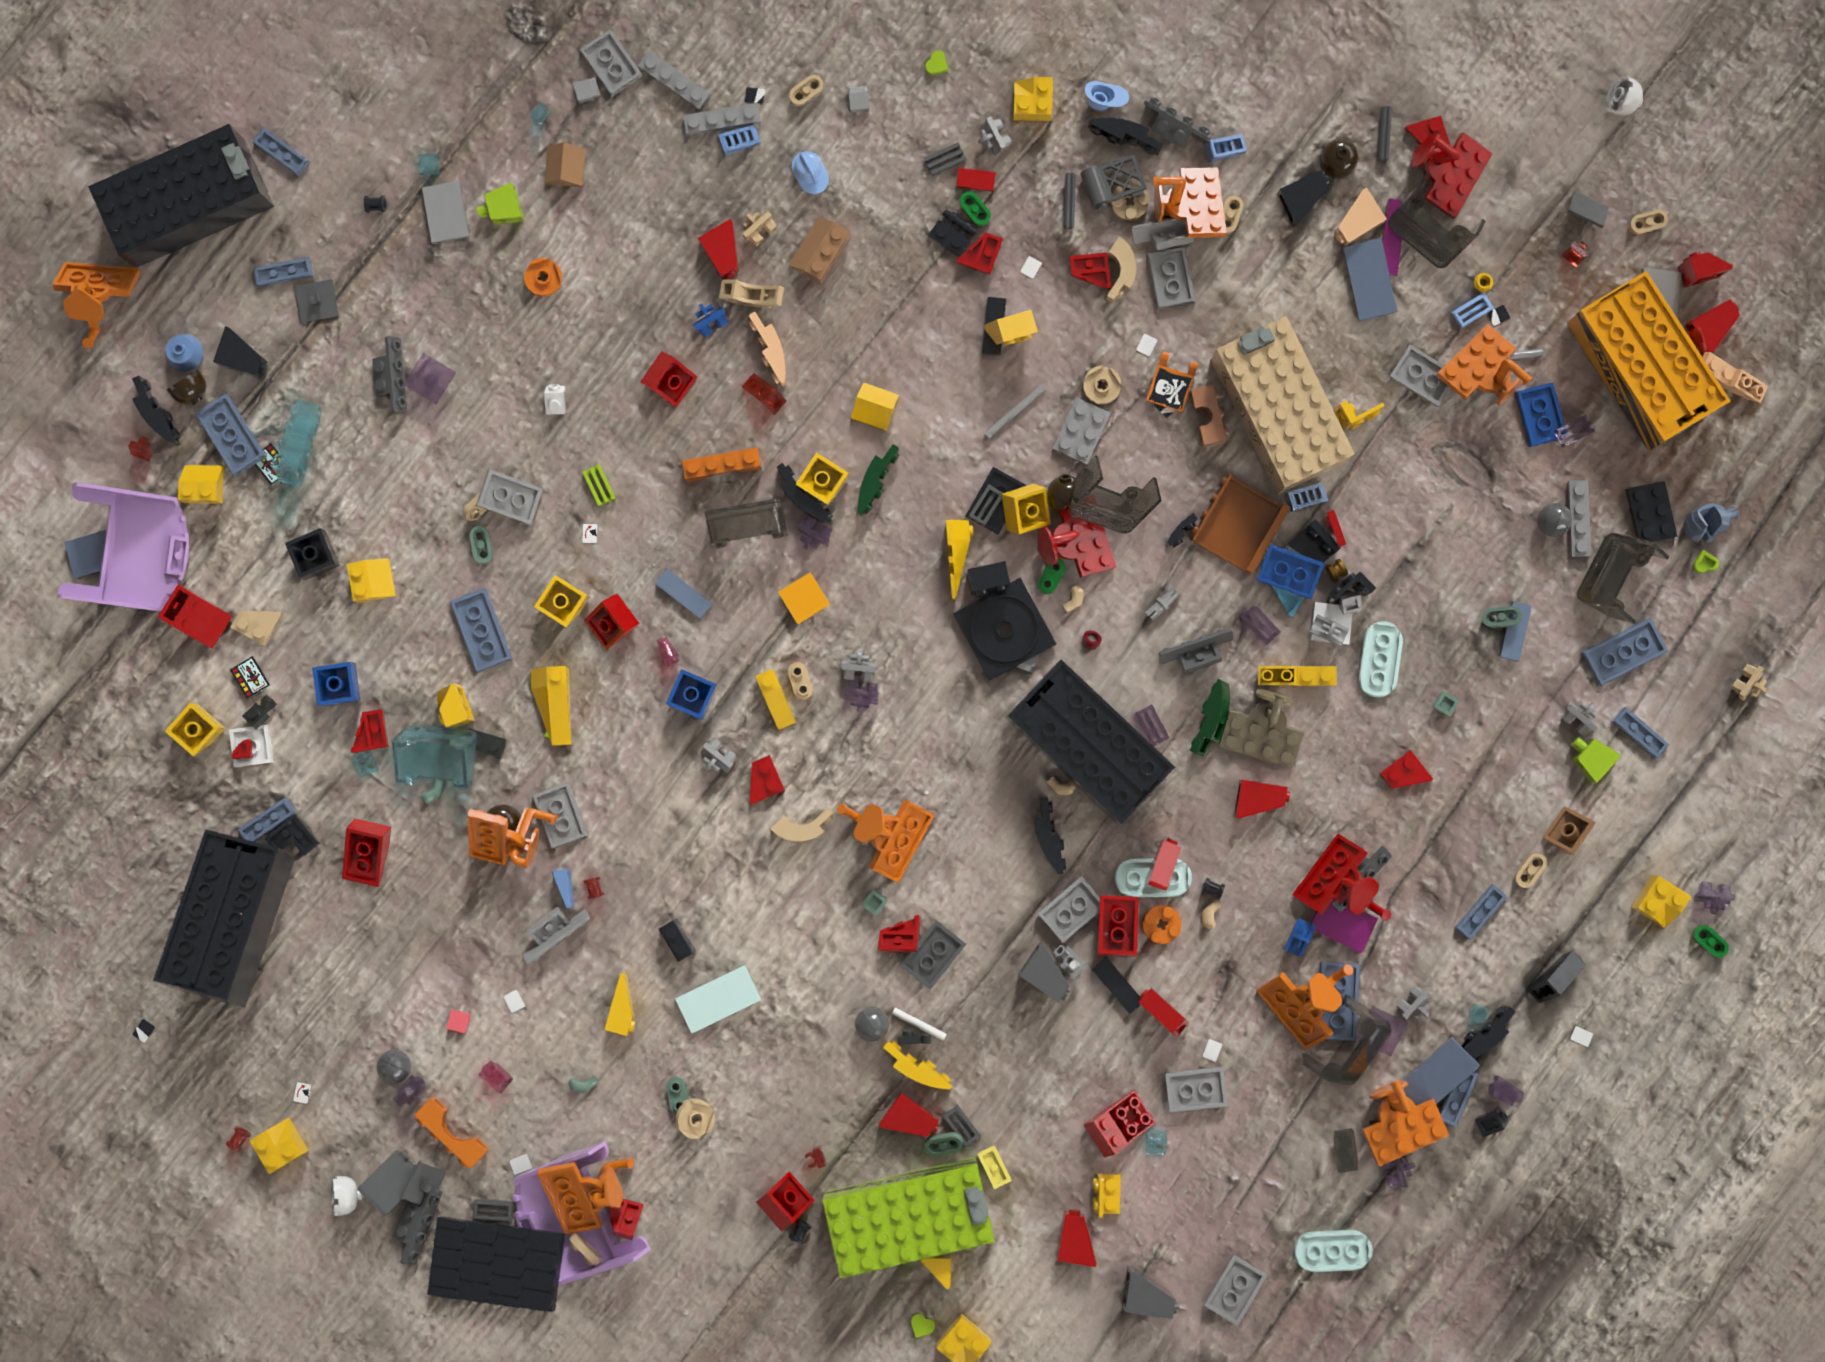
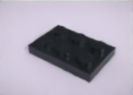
M1665 481L1625 489L1638 545L1678 537Z

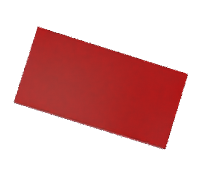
M958 167L956 188L994 192L996 172Z

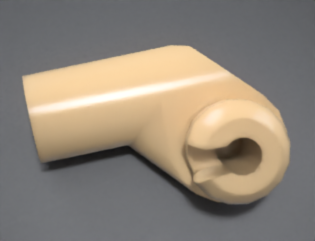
M1079 586L1072 587L1071 601L1062 605L1067 614L1082 604L1084 591Z
M1054 776L1047 781V784L1058 795H1071L1076 789L1073 782L1060 784Z
M1216 900L1202 912V923L1207 929H1213L1216 926L1214 913L1221 908V905Z

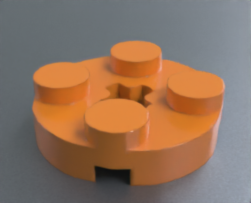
M538 258L530 262L524 273V282L534 295L548 297L555 294L562 287V271L555 262L547 258ZM541 273L548 275L545 282L538 280L541 277Z
M1164 905L1154 906L1144 916L1142 922L1143 931L1155 943H1170L1180 934V916L1171 907ZM1160 919L1167 922L1164 930L1157 928L1156 924H1159Z

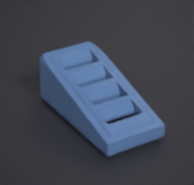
M755 125L718 135L726 156L761 143ZM748 132L752 133L754 140L750 141ZM742 134H744L747 142L743 143L741 138ZM734 137L738 138L739 144L736 145ZM730 139L732 146H728L726 140Z
M1242 134L1209 140L1203 145L1208 162L1218 161L1247 152ZM1235 140L1238 146V150H1236L1234 145Z
M1323 482L1286 493L1291 512L1328 501ZM1317 488H1319L1322 497L1321 499H1318L1317 493L1315 490ZM1308 491H1312L1314 501H1311ZM1301 493H1305L1307 503H1304ZM1294 495H1298L1300 505H1297Z
M570 870L552 871L566 908L574 907Z

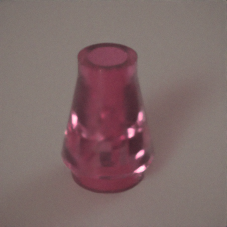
M662 637L658 639L657 644L661 662L665 666L676 664L679 661V654L668 638Z

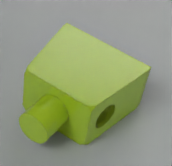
M513 182L484 195L486 204L476 207L479 218L490 215L491 221L494 224L524 221L516 187Z
M1577 737L1571 743V746L1578 751L1573 757V761L1591 783H1598L1621 757L1619 753L1597 739H1590L1585 743L1580 737Z

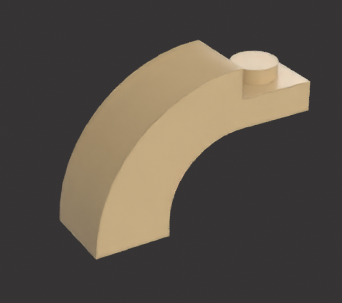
M1120 236L1108 253V257L1116 263L1119 270V278L1106 297V300L1111 304L1115 299L1118 301L1124 293L1122 288L1127 292L1130 291L1136 276L1134 253L1128 243Z
M722 280L719 299L744 306L772 308V306H781L784 287L752 285L738 280Z
M828 807L814 821L806 825L795 824L784 816L770 829L786 840H812L825 832L821 825L824 824L826 826L834 819L832 817L834 812Z

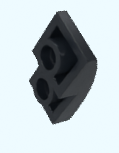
M1194 513L1184 519L1172 532L1165 544L1167 548L1171 545L1175 548L1183 543L1182 539L1186 535L1182 530L1188 531L1196 526L1194 522L1198 518Z

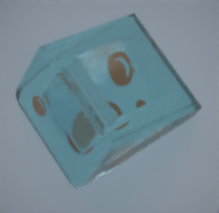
M371 750L353 756V764L360 777L379 770Z
M1147 1129L1146 1153L1166 1154V1130Z

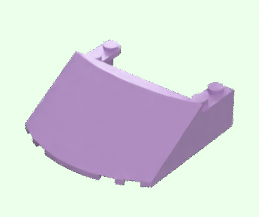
M72 483L71 492L76 500L109 505L98 587L64 583L58 588L57 598L161 611L176 586L183 579L189 554V534L187 532L186 519L177 498L86 483Z
M606 1141L581 1150L578 1149L514 1177L515 1194L513 1195V1202H516L517 1212H515L518 1227L564 1233L537 1172L541 1168L575 1162L582 1177H591L587 1165L607 1158L609 1149ZM603 1207L598 1211L603 1222L601 1228L577 1232L599 1253L603 1260L598 1266L588 1265L583 1259L584 1255L580 1251L576 1252L570 1246V1237L574 1233L566 1234L559 1286L634 1262L650 1251V1246L643 1236L634 1237L633 1240L628 1239L618 1242L617 1237L613 1235L611 1223Z

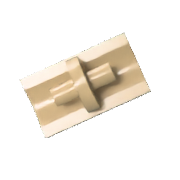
M769 211L762 217L758 212L753 216L747 213L745 216L748 221L743 225L748 229L742 234L747 242L750 241L755 246H758L764 240L759 232L764 228L770 235L777 229V226Z
M1749 664L1746 665L1742 675L1749 678V681L1744 683L1737 679L1731 688L1739 694V699L1744 701L1752 689L1754 691L1751 695L1757 697L1759 693H1767L1768 690L1764 687L1767 681L1761 679L1757 683L1763 675V667L1758 666L1756 668Z

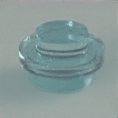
M1475 1004L1471 1007L1469 1015L1474 1022L1484 1023L1489 1018V1010L1483 1004Z

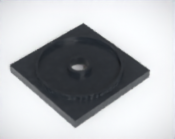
M1021 578L1011 582L1009 586H1006V590L994 591L953 613L989 681L1057 645ZM1001 622L1010 623L1012 626L1011 633L1008 635L1000 634L998 625Z

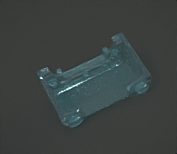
M426 726L405 727L392 739L396 782L412 785L419 778L453 781V786L458 790L468 789L473 783L477 744L476 732Z

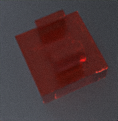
M1582 241L1579 245L1573 242L1561 256L1577 267L1589 254L1585 251L1587 245Z
M141 436L138 442L131 440L128 445L131 455L149 462L152 457L151 443L148 442L149 438Z
M821 1145L813 1147V1152L805 1154V1158H814V1162L808 1164V1168H813L816 1164L818 1168L827 1165Z

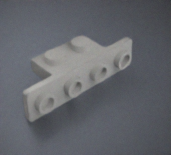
M1173 217L1162 219V222L1154 221L1132 227L1134 244L1153 241L1157 250H1165L1169 247L1194 242V238H1187L1186 222L1179 221Z
M557 907L528 928L529 935L537 944L523 954L526 964L537 961L544 952L552 950L559 941L568 938L578 927H583L590 919L586 909L569 920L562 910Z

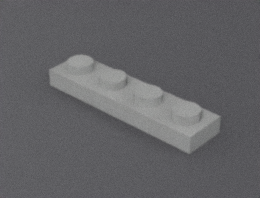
M650 51L647 52L638 65L639 69L699 111L710 97L709 92Z
M758 103L683 115L687 136L761 123Z
M1588 480L1568 481V509L1572 515V525L1569 529L1570 558L1591 557Z

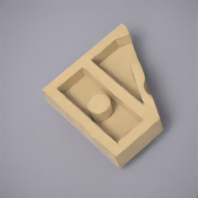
M239 611L231 628L266 646L283 613Z

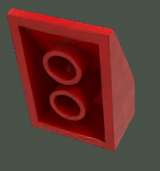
M354 818L346 828L342 879L375 887L380 886L390 845L391 826Z
M1100 895L1096 955L1137 956L1139 897Z

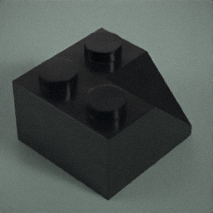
M321 528L285 543L298 577L302 580H308L340 566L327 532Z
M1005 561L967 569L971 595H976V598L988 595V592L992 589H995L996 592L1006 590V586L1010 585Z

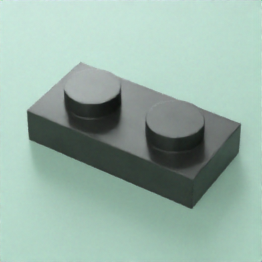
M469 728L464 747L501 758L507 739Z

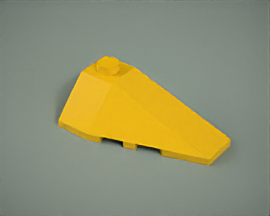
M946 520L952 600H956L970 537H974L973 525L969 526V521Z
M556 666L531 670V690L552 746L572 745L569 668L566 666Z

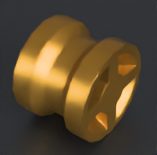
M1341 559L1335 560L1334 564L1325 566L1333 582L1338 581L1341 576L1345 577L1348 575V570Z

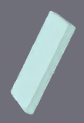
M746 965L675 998L691 1034L762 1000Z

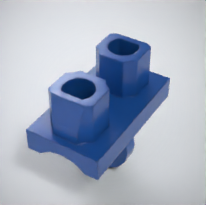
M701 303L699 304L701 310L695 313L697 318L703 315L705 317L692 325L696 331L707 337L713 333L708 325L710 322L715 321L719 328L728 324L724 315L726 312L722 307H719L708 314V312L714 309L713 306L710 304L704 307Z
M1297 918L1284 950L1302 958L1316 926Z

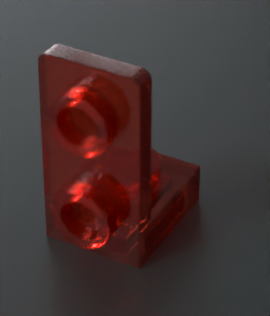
M755 373L742 385L744 390L759 400L773 415L787 402L777 389Z

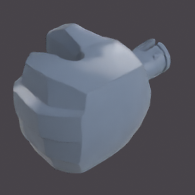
M1716 503L1700 506L1685 517L1683 523L1684 533L1691 541L1697 542L1703 538L1706 543L1712 542L1715 539V534L1728 530L1731 523L1730 520L1738 518L1739 511L1737 510L1732 513V511L1737 509L1733 506L1725 509Z

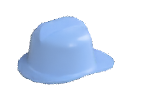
M1091 81L1084 88L1087 96L1086 104L1096 111L1101 112L1110 107H1121L1129 100L1128 92L1117 85Z
M804 151L795 156L792 161V170L802 189L809 194L822 193L828 185L829 176L820 158L810 151Z

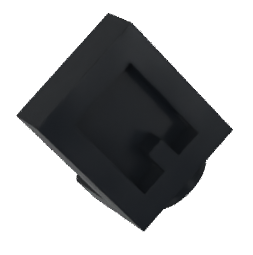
M1498 1106L1494 1111L1476 1117L1475 1121L1482 1136L1486 1137L1505 1130L1508 1124V1117L1505 1111H1502Z

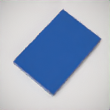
M1553 382L1515 392L1529 447L1568 437Z
M1270 544L1257 581L1312 600L1325 563Z

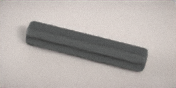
M1382 106L1378 145L1379 162H1387L1389 159L1391 106Z
M1066 173L1065 229L1074 228L1075 173Z

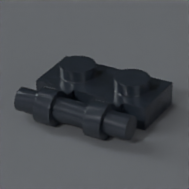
M945 209L942 216L948 220L946 223L938 220L928 234V237L960 257L970 243V240L965 235L968 232L974 236L977 229L970 222H965L959 218L955 212ZM953 223L962 228L960 232L951 228Z

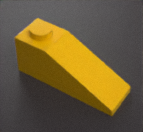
M771 669L756 675L755 677L778 730L795 724L796 721L775 670Z
M622 972L619 976L604 1030L628 1036L630 1032L633 1033L636 1021H633L634 1011L627 973Z

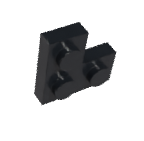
M297 814L292 815L265 838L270 846L281 850L293 842L303 856H306L320 844Z

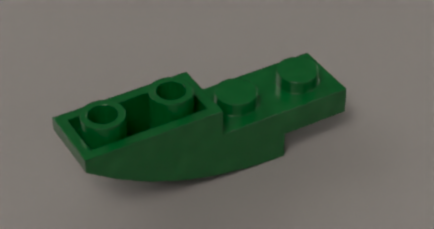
M894 444L882 459L875 455L864 475L858 499V515L861 517L863 514L867 515L873 507L871 503L875 498L879 499L883 494L884 490L882 488L884 485L879 479L883 480L889 472L887 469L891 463L895 464L900 457V454H898L899 448Z
M1218 679L1212 686L1208 700L1203 704L1201 713L1207 717L1201 723L1200 730L1192 740L1189 750L1204 757L1211 741L1219 743L1223 734L1230 706V688L1228 683Z

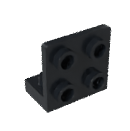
M1316 519L1284 547L1286 550L1321 562H1325L1341 549L1338 543Z
M1361 572L1351 573L1342 581L1344 584L1342 587L1338 586L1329 593L1330 599L1327 603L1331 604L1336 601L1351 585L1354 586L1352 588L1354 591H1359L1360 596L1363 595L1364 597L1371 594L1376 587Z

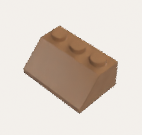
M818 217L789 266L822 285L849 241L850 231L833 221Z

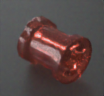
M600 877L583 881L587 886L588 899L604 896L599 883Z
M236 1126L231 1139L225 1144L230 1149L241 1152L242 1145L250 1137L251 1133L242 1127Z

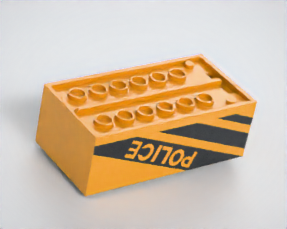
M1647 271L1581 309L1567 322L1648 451L1730 402V399Z

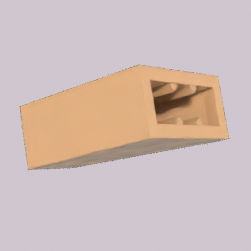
M1367 187L1362 190L1335 231L1337 241L1343 244L1344 247L1378 228L1387 220Z

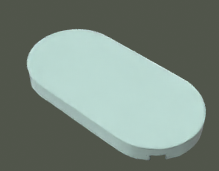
M1381 621L1371 625L1366 630L1363 638L1358 683L1365 694L1374 698L1390 694L1395 689L1398 681L1403 638L1397 627L1390 622Z
M1154 858L1128 859L1118 866L1114 879L1118 890L1128 897H1176L1187 891L1192 882V873L1186 863L1177 859L1167 891H1163L1144 883Z
M1357 1230L1307 1232L1297 1239L1294 1246V1256L1297 1263L1310 1272L1359 1270L1366 1266L1373 1253L1372 1244L1369 1239Z

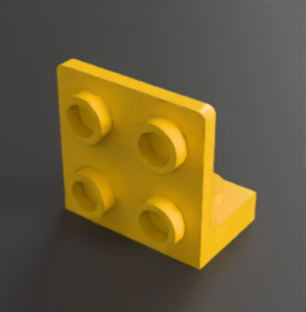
M1346 400L1340 403L1333 411L1344 430L1348 428L1353 430L1365 422L1364 419L1370 421L1377 417L1378 414L1382 413L1381 409L1385 405L1381 403L1356 417L1354 406Z
M1097 1173V1178H1093V1190L1096 1193V1198H1093L1094 1213H1097L1098 1218H1103V1214H1120L1121 1174Z

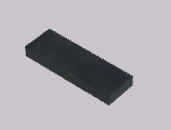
M987 298L985 325L1005 317L1006 298ZM984 329L982 354L1001 356L1002 343L997 345Z
M1107 957L1092 968L1093 972L1129 1014L1140 1005L1138 1002L1141 999L1138 993Z

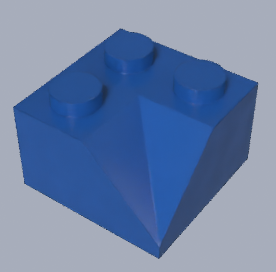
M346 662L312 668L317 706L326 707L361 701L356 663Z
M681 669L666 705L704 720L717 684Z

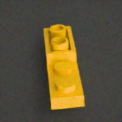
M1258 666V685L1337 686V666Z
M888 1040L884 1044L883 1048L897 1059L893 1067L902 1074L930 1087L951 1089L952 1084L950 1081L952 1079L945 1073L939 1074L935 1070L937 1067L930 1060L925 1062L922 1059L917 1065V1060L909 1053L905 1055L901 1051L902 1047L893 1040L891 1043Z

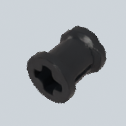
M384 195L380 197L364 196V210L366 213H370V211L386 212L387 203Z
M1206 878L1201 894L1206 893L1216 897V900H1220L1225 884L1220 885L1210 881V878Z
M796 1219V1225L792 1233L788 1235V1238L803 1245V1239L808 1229L810 1230L812 1226L801 1219Z

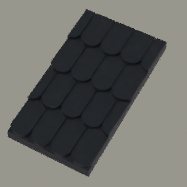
M443 1216L437 1217L427 1295L538 1311H555L565 1233Z

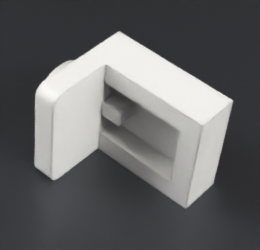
M551 384L546 387L544 391L546 415L566 413L565 386Z

